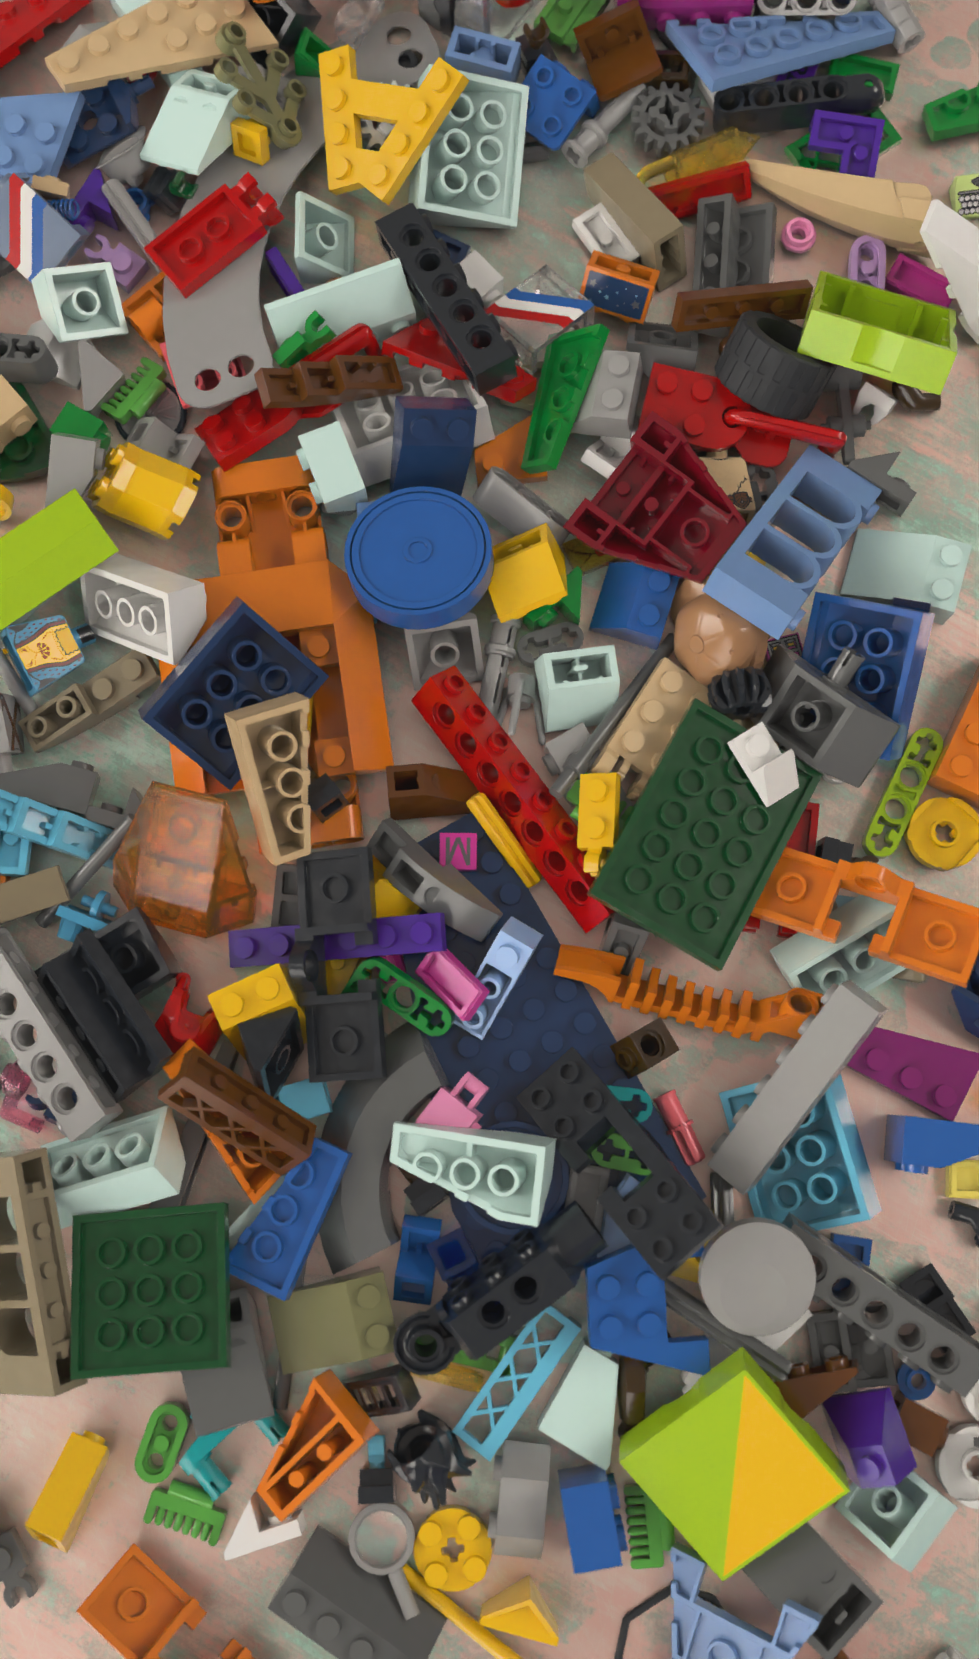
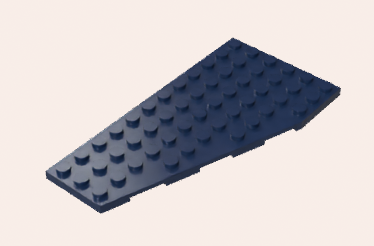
M472 813L467 814L417 842L439 863L440 833H477V872H459L490 900L503 915L482 942L445 924L447 949L474 976L498 933L511 916L543 934L533 955L483 1040L454 1023L441 1036L436 1037L426 1034L450 1082L449 1088L453 1090L468 1071L490 1088L476 1107L483 1114L478 1121V1124L482 1126L481 1129L504 1121H523L538 1126L516 1097L571 1047H574L606 1085L637 1088L645 1091L637 1075L628 1079L624 1070L618 1065L616 1057L610 1048L617 1041L583 982L553 975L561 944L529 889L516 871L506 862ZM422 909L419 914H428V912ZM427 953L403 954L406 973L431 990L415 973ZM409 988L412 1004H414L415 994L413 990ZM423 999L422 1004L414 1011L416 1015H419L422 1010L432 1016L430 1023L434 1026L438 1023L445 1024L441 1019L442 1011L437 1010L431 1013L423 1008L428 1003L426 999ZM465 1088L459 1095L468 1103L474 1097ZM633 1095L631 1101L619 1100L623 1106L631 1110L634 1117H637L639 1111H645L646 1104L639 1101V1095ZM653 1105L651 1115L641 1124L661 1145L669 1159L677 1167L676 1169L700 1198H706L707 1196L691 1168L685 1165L671 1134H666L668 1129ZM606 1139L604 1145L597 1147V1151L603 1154V1160H609L613 1154L623 1156L624 1149L614 1147L612 1139ZM634 1151L629 1152V1158L639 1160L641 1168H647ZM594 1159L593 1162L590 1164L600 1166L594 1161ZM567 1162L568 1171H569V1176H570L571 1166H570V1165L568 1164V1162ZM610 1169L607 1188L610 1186L617 1188L627 1173L639 1182H642L648 1175ZM448 1190L452 1212L480 1262L488 1254L495 1251L500 1253L510 1245V1240L514 1235L497 1233L481 1225L471 1216L463 1201L455 1197V1194ZM566 1198L558 1212L565 1208ZM596 1255L595 1257H593L591 1260H589L588 1262H590V1261H592V1260H594V1259H597V1255Z

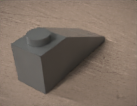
M73 760L71 765L56 763L0 773V789L84 818L88 805L93 806L100 777L97 772L93 771L94 766Z

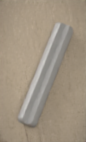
M117 178L108 180L102 186V192L159 274L161 270L143 249L158 236L120 180Z

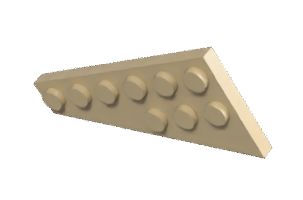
M152 0L45 57V62L51 74L67 94L107 86L109 80L129 77L130 81L142 79V74L160 71L161 75L213 65L216 59L231 57L224 54L215 42V36L221 26L230 21L238 22L245 29V46L249 53L266 50V53L269 54L272 49H279L278 41L247 0Z

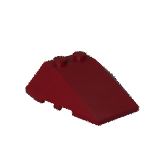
M652 411L630 439L631 450L594 498L591 501L585 498L563 528L592 550L702 584L746 528L747 523L723 489L718 486L710 475L704 462L698 458L688 444L684 434Z

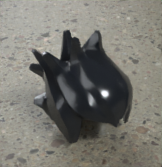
M421 1409L417 1412L420 1423L410 1424L397 1429L394 1452L389 1449L387 1456L397 1475L410 1484L414 1493L420 1492L422 1503L426 1504L430 1496L433 1508L438 1511L440 1504L441 1506H446V1489L452 1492L457 1491L452 1478L472 1476V1471L467 1467L475 1464L476 1460L464 1456L456 1435L444 1421Z

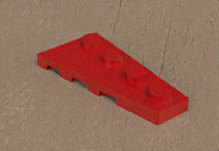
M427 317L389 337L382 343L381 354L393 358L398 353L409 357L408 364L422 369L427 364L442 370L441 376L452 381L468 380ZM516 365L517 377L487 392V394L515 404L535 391L537 378Z

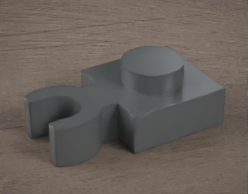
M15 1526L0 1534V1582L3 1581L5 1585L3 1596L9 1608L15 1607L20 1602L16 1594V1587H23L29 1598L38 1591L36 1580L23 1571L32 1561Z

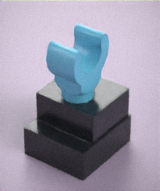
M375 1435L368 1442L369 1469H360L358 1504L394 1503L397 1501L395 1471L393 1468H385V1435Z

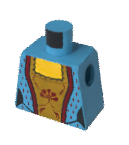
M63 615L5 627L0 633V638L30 698L81 666L85 662L81 649L96 642L95 635L89 624L85 623L70 629Z

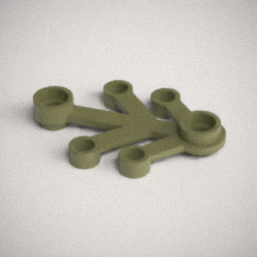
M235 21L224 23L215 36V42L224 54L237 57L249 78L247 79L239 74L235 62L227 57L220 58L214 67V74L219 81L239 89L232 99L233 108L239 114L248 115L268 127L269 137L277 147L289 149L297 146L302 140V130L296 121L299 104L307 95V90L302 82L297 79H291L283 89V95L286 100L282 111L276 96L281 74L289 65L287 54L281 49H272L265 60L267 72L264 79L245 46L246 31L243 26ZM256 100L262 103L266 110L257 106Z

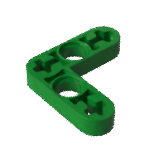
M379 956L370 957L363 961L341 992V994L358 993L357 980L369 979L370 973L366 969L371 970L377 966L380 969L379 977L387 983L393 977L397 979L389 988L387 994L383 992V989L388 985L381 981L382 1004L430 1036L438 1037L445 1034L455 1021V1013L434 992L388 960ZM407 986L413 990L415 994L413 1005L404 1006L397 1001L396 991L399 987ZM423 999H426L428 1003L423 1008L431 1013L437 1010L442 1011L441 1019L445 1024L438 1023L434 1026L430 1023L432 1016L422 1010L419 1015H416L414 1011L422 1004Z

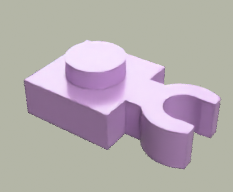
M97 234L95 238L102 249L99 252H92L86 247L84 252L91 263L111 262L116 285L129 294L150 269L147 261L122 243H119L113 250L107 238Z

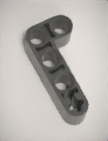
M0 333V375L8 382L46 384L56 377L58 364L40 337Z

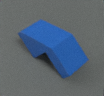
M404 1214L393 1300L431 1306L440 1244L441 1219Z

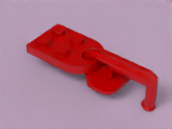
M358 323L300 361L329 362L336 355H354L364 349L367 356L384 355L381 354L382 350L372 329L364 323ZM256 389L253 392L236 398L231 405L219 413L207 417L194 430L199 438L205 442L204 445L225 473L288 432L299 419L323 417L343 403L297 408L264 409L259 391Z
M655 362L652 365L638 425L639 429L653 411L679 429L688 440V444L692 449L705 452H722L734 446L739 456L747 464L764 468H775L784 462L788 455L791 439L818 445L817 449L831 458L835 457L847 441V436L843 431L796 420H786L756 409V407L747 404L731 393L715 376Z

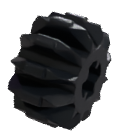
M752 666L744 669L736 667L735 670L731 671L724 670L722 675L714 676L712 682L708 685L709 693H707L709 705L731 720L740 719L743 721L748 717L755 718L757 713H764L768 710V706L772 704L771 695L773 693L771 683H769L764 670L754 669Z

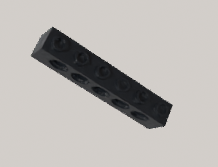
M411 202L375 221L382 248L390 260L400 259L408 288L478 395L482 396L517 377L515 361L519 359L514 344L510 339L506 341L503 339L496 317L492 313L487 315L483 309V300L477 289H470L466 284L467 278L461 265L458 262L452 263L446 243L441 237L436 239L428 216L425 213L420 215Z

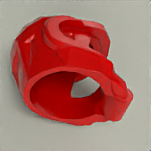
M179 973L176 977L173 991L154 1026L173 1055L190 1038L210 1056L224 1033L221 1030L213 1008H210L203 1016L187 1010L191 994L189 992L191 977L188 973Z

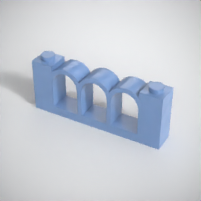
M810 444L716 565L702 591L776 640H779L786 628L791 631L796 629L806 614L801 609V606L805 603L819 579L826 573L840 552V549L846 545L860 523L863 522L867 525L870 523L880 506L875 504V501L882 490ZM792 496L797 497L798 499H800L801 501H803V502L806 503L807 505L811 506L812 508H814L815 510H817V511L820 512L821 514H823V515H825L826 517H828L830 520H828V519H826L825 517L821 516L820 514H818L817 512H815V511L812 510L811 508L807 507L806 505H804L803 503H801V502L798 501L797 499L793 498ZM773 523L777 527L781 528L794 538L798 539L799 541L810 547L813 551L801 546L800 544H798L797 542H795L794 540H792L791 538L784 535L783 533H781L780 531H778L770 525ZM751 552L787 575L794 582H790L748 556V554Z

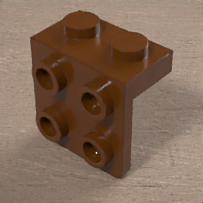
M630 0L573 28L593 85L596 88L595 91L597 92L598 99L602 102L616 98L640 84L648 83L663 72L638 0Z

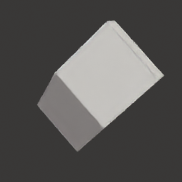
M638 415L635 416L632 436L638 429L640 420ZM601 436L597 442L585 450L581 461L608 479L631 450L630 439Z

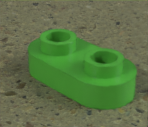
M168 1401L162 1403L153 1411L148 1421L134 1463L136 1473L147 1483L164 1481L176 1466L190 1427V1414L187 1408L179 1402ZM166 1415L176 1417V1427L172 1428L166 1424ZM153 1453H159L163 1457V1465L158 1466L152 1462L151 1457Z

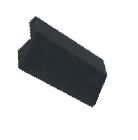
M91 929L76 935L69 952L43 964L37 981L116 1103L127 1098L163 1069V1066L173 1055L172 1051Z

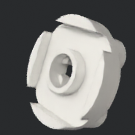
M966 1423L949 1430L944 1446L940 1450H936L935 1471L942 1487L950 1496L967 1507L979 1509V1470L978 1475L973 1476L972 1471L966 1468L967 1462L971 1461L972 1456L977 1455L979 1459V1448L974 1446V1437H979V1424Z

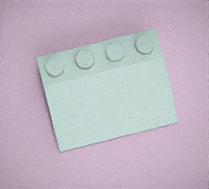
M429 64L419 77L418 89L433 67V64ZM458 70L470 81L413 167L410 174L408 204L412 202L420 215L425 213L432 225L515 229L518 221L529 86Z

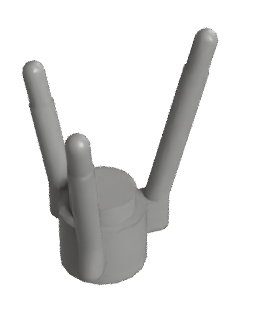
M526 673L510 674L508 687L503 688L502 700L496 720L502 725L508 705H510L512 709L508 734L513 736L516 731L519 710L528 709L531 703H533L538 741L540 745H544L546 743L539 691L536 689L537 678Z

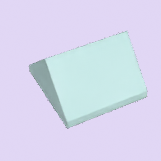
M299 191L296 193L294 259L301 284L326 283L331 278L345 277L354 273V217Z

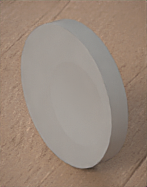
M754 1217L734 1221L726 1225L710 1239L700 1258L698 1281L708 1309L721 1324L740 1334L767 1336L792 1326L806 1312L816 1288V1270L809 1250L792 1229L772 1219Z

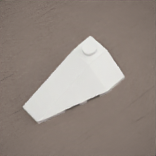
M932 200L920 229V234L936 269L943 268L949 281L946 291L950 299L956 298L962 310L958 316L962 327L979 345V228L940 200Z

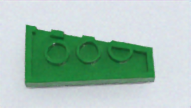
M602 323L548 337L521 469L529 474L556 470L610 332V329Z

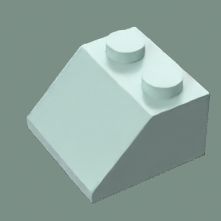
M111 262L42 269L31 280L40 316L59 343L127 335L129 333Z
M339 421L298 436L302 448L295 451L303 471L310 469L315 482L309 483V487L316 505L323 502L327 513L357 510L356 503L368 502L366 488Z
M914 1470L897 1486L861 1489L852 1482L849 1486L850 1492L841 1497L834 1506L889 1559L910 1573L958 1508Z

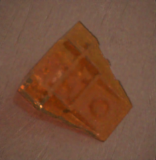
M152 781L113 858V886L127 909L130 911L135 907H140L154 925L205 939L251 924L256 916L257 889L255 883H250L246 870L249 865L246 856H241L237 845L239 835L227 800Z

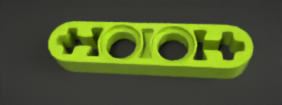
M928 727L921 728L915 731L907 740L902 758L898 759L863 834L861 844L866 855L884 859L897 849L943 749V739L936 730ZM928 738V746L933 748V750L929 749L925 752L920 762L912 760L921 749V745L916 741ZM904 768H912L918 773L919 783L917 786L909 787L903 784L900 774ZM889 800H897L902 803L904 815L901 819H892L887 815L885 806ZM885 825L896 827L897 831L891 828L884 837V842L888 844V847H883L879 851L876 850V842L871 840V837L880 835Z

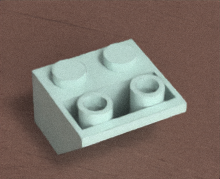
M614 645L544 653L534 661L545 733L570 730L582 722L585 727L598 726L619 698L620 678Z

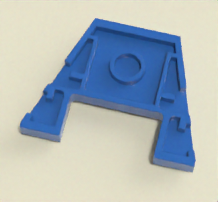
M631 1244L585 1263L588 1340L591 1348L703 1376L710 1371L709 1339L706 1335L667 1337L665 1280H661L634 1246ZM704 1245L690 1258L701 1257Z

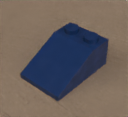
M396 396L389 493L404 488L424 486L441 488L456 493L459 496L462 495L474 447L477 410L467 398Z

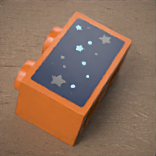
M593 250L586 266L578 299L587 300L594 304L589 311L595 313L605 312L619 317L620 320L626 323L637 322L644 324L660 270Z

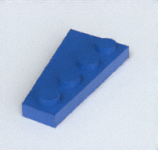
M314 1138L311 1156L287 1173L283 1183L274 1195H271L262 1206V1211L249 1227H246L237 1239V1244L229 1253L230 1274L283 1301L289 1300L353 1153L321 1138Z

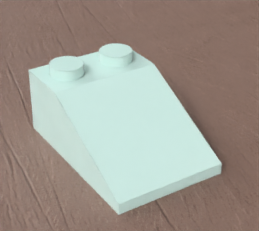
M858 528L839 596L935 613L933 623L943 625L955 612L972 545L938 535Z

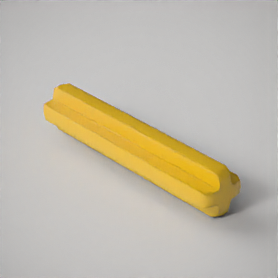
M480 792L473 795L466 802L472 814L509 866L516 871L527 888L535 886L542 879L541 873L529 859L487 796Z

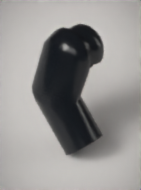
M953 1200L949 1206L948 1218L970 1224L976 1233L974 1240L979 1248V1207Z

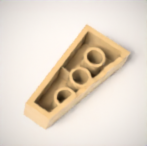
M297 692L224 713L263 856L275 866L311 854L310 805L308 804V785H310L308 747H310V731L307 730L309 698Z

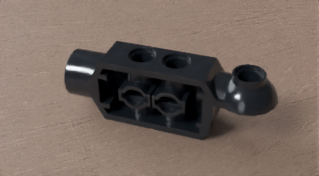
M574 1200L544 1224H539L538 1227L534 1226L530 1230L529 1228L522 1229L512 1237L510 1245L500 1253L495 1251L483 1258L478 1265L479 1268L468 1277L462 1275L456 1278L448 1286V1292L443 1295L439 1302L425 1312H418L407 1317L397 1328L393 1339L394 1354L399 1364L408 1372L423 1376L434 1375L446 1369L454 1360L455 1355L461 1350L464 1351L470 1360H479L572 1290L578 1282L585 1263L608 1247L602 1234L580 1204ZM428 1334L435 1338L429 1345H420L415 1342L422 1335Z

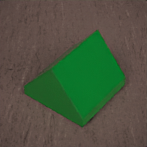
M307 27L303 28L294 53L295 74L297 76L320 78L318 54L332 49Z

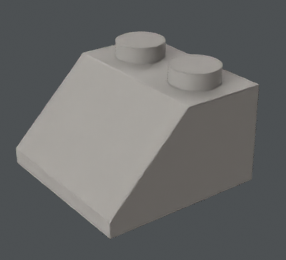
M602 350L570 433L631 439L643 379L640 353Z

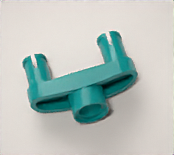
M275 1409L274 1416L253 1421L271 1442L272 1446H275L281 1438H284L290 1429V1425H287ZM236 1427L198 1437L178 1463L188 1476L192 1474L213 1502L233 1483L211 1459V1450Z

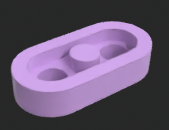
M867 235L861 236L855 240L849 252L848 278L884 290L886 273L885 244L882 240ZM866 255L871 260L865 261L861 258V256Z

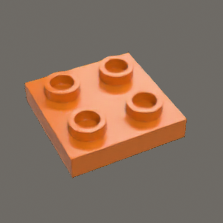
M161 271L121 304L125 320L160 359L165 362L160 344L165 342L163 325L165 275Z

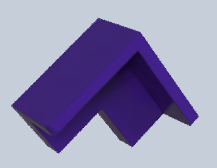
M815 109L809 125L810 136L807 150L841 155L838 173L875 178L885 120Z

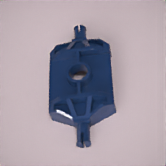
M148 73L142 79H137L131 84L129 82L125 84L119 78L109 80L107 86L80 91L86 100L62 166L70 169L137 131L139 126L137 104L140 103L137 97L156 88ZM91 118L98 119L94 128L84 130L86 121Z

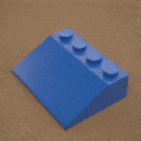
M815 592L801 658L823 673L828 674L842 653L844 646L857 651L856 655H863L865 661L861 663L847 686L851 692L901 725L879 759L890 761L902 758L935 613ZM811 709L810 713L814 715V719L812 722H815L816 712L814 709Z

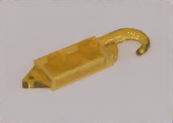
M736 127L727 128L644 166L639 170L636 177L645 185L648 180L663 174L666 182L741 162L745 160L746 155L760 139V135L740 132Z

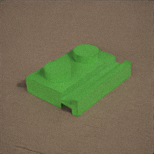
M548 0L535 19L534 28L539 25L540 17H544L550 29V34L547 38L560 46L566 45L570 47L571 52L575 54L579 49V44L573 28L602 15L610 0Z

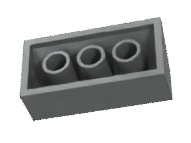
M319 1524L277 1588L268 1606L270 1611L337 1659H428L447 1620L443 1614L414 1591L412 1593L420 1614L405 1620L388 1574H371L359 1567L350 1554L349 1545ZM363 1556V1558H364L365 1560H367V1561L370 1562L371 1564L375 1565L373 1562H371L370 1560H368L366 1557Z

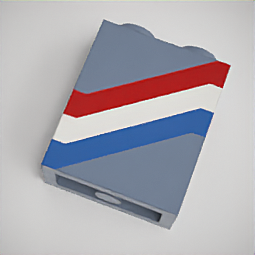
M13 172L12 175L7 173L0 180V255L31 282L42 269L65 267L91 234L80 224L71 225L27 183L30 177L26 173Z

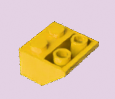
M547 523L492 546L494 568L488 590L501 623L511 619H520L528 614V612L544 605H553L568 595L565 556Z

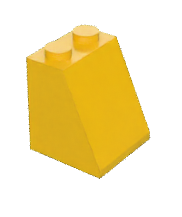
M279 963L207 995L222 1032L245 1061L246 1058L238 1023L289 1006L298 1010L303 1043H307L305 1006H299L298 991L291 980L289 968Z

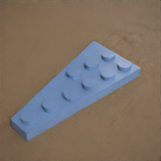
M865 11L836 15L835 19L827 20L818 19L816 15H803L802 21H786L785 15L732 17L729 24H713L710 18L697 19L696 25L679 26V20H666L665 34L712 93L893 43L896 30L879 11Z
M80 91L67 94L63 92L0 97V180L7 173L11 175L13 172L26 173L30 177L27 183L31 186L33 175L40 177L58 176L86 100Z

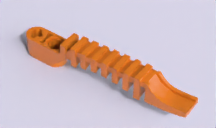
M561 944L553 975L592 985L604 994L608 1002L620 1003L623 1009L630 1010L632 1006L639 1008V1013L648 1015L649 1011L658 1013V1018L661 1017L665 1020L670 1016L676 1018L675 1022L685 1024L686 1021L694 1023L696 1028L703 1029L704 1026L713 1027L712 1032L721 1034L723 1030L731 1032V1037L740 1039L742 1034L750 1033V1040L758 1043L762 1035L768 1032L799 1040L802 1035L798 1033V1029L811 1014L817 1016L824 1007V1004L820 1002L824 994L804 988H793L787 993L764 998L760 1001L752 999L753 992L744 990L738 1003L735 1004L731 1003L732 990L724 988L720 998L716 999L712 998L714 987L705 985L701 995L694 993L696 983L687 981L683 990L677 989L678 977L670 974L665 985L658 984L661 969L652 967L647 981L642 980L641 976L645 960L637 957L629 976L622 975L620 973L626 960L625 956L573 945Z

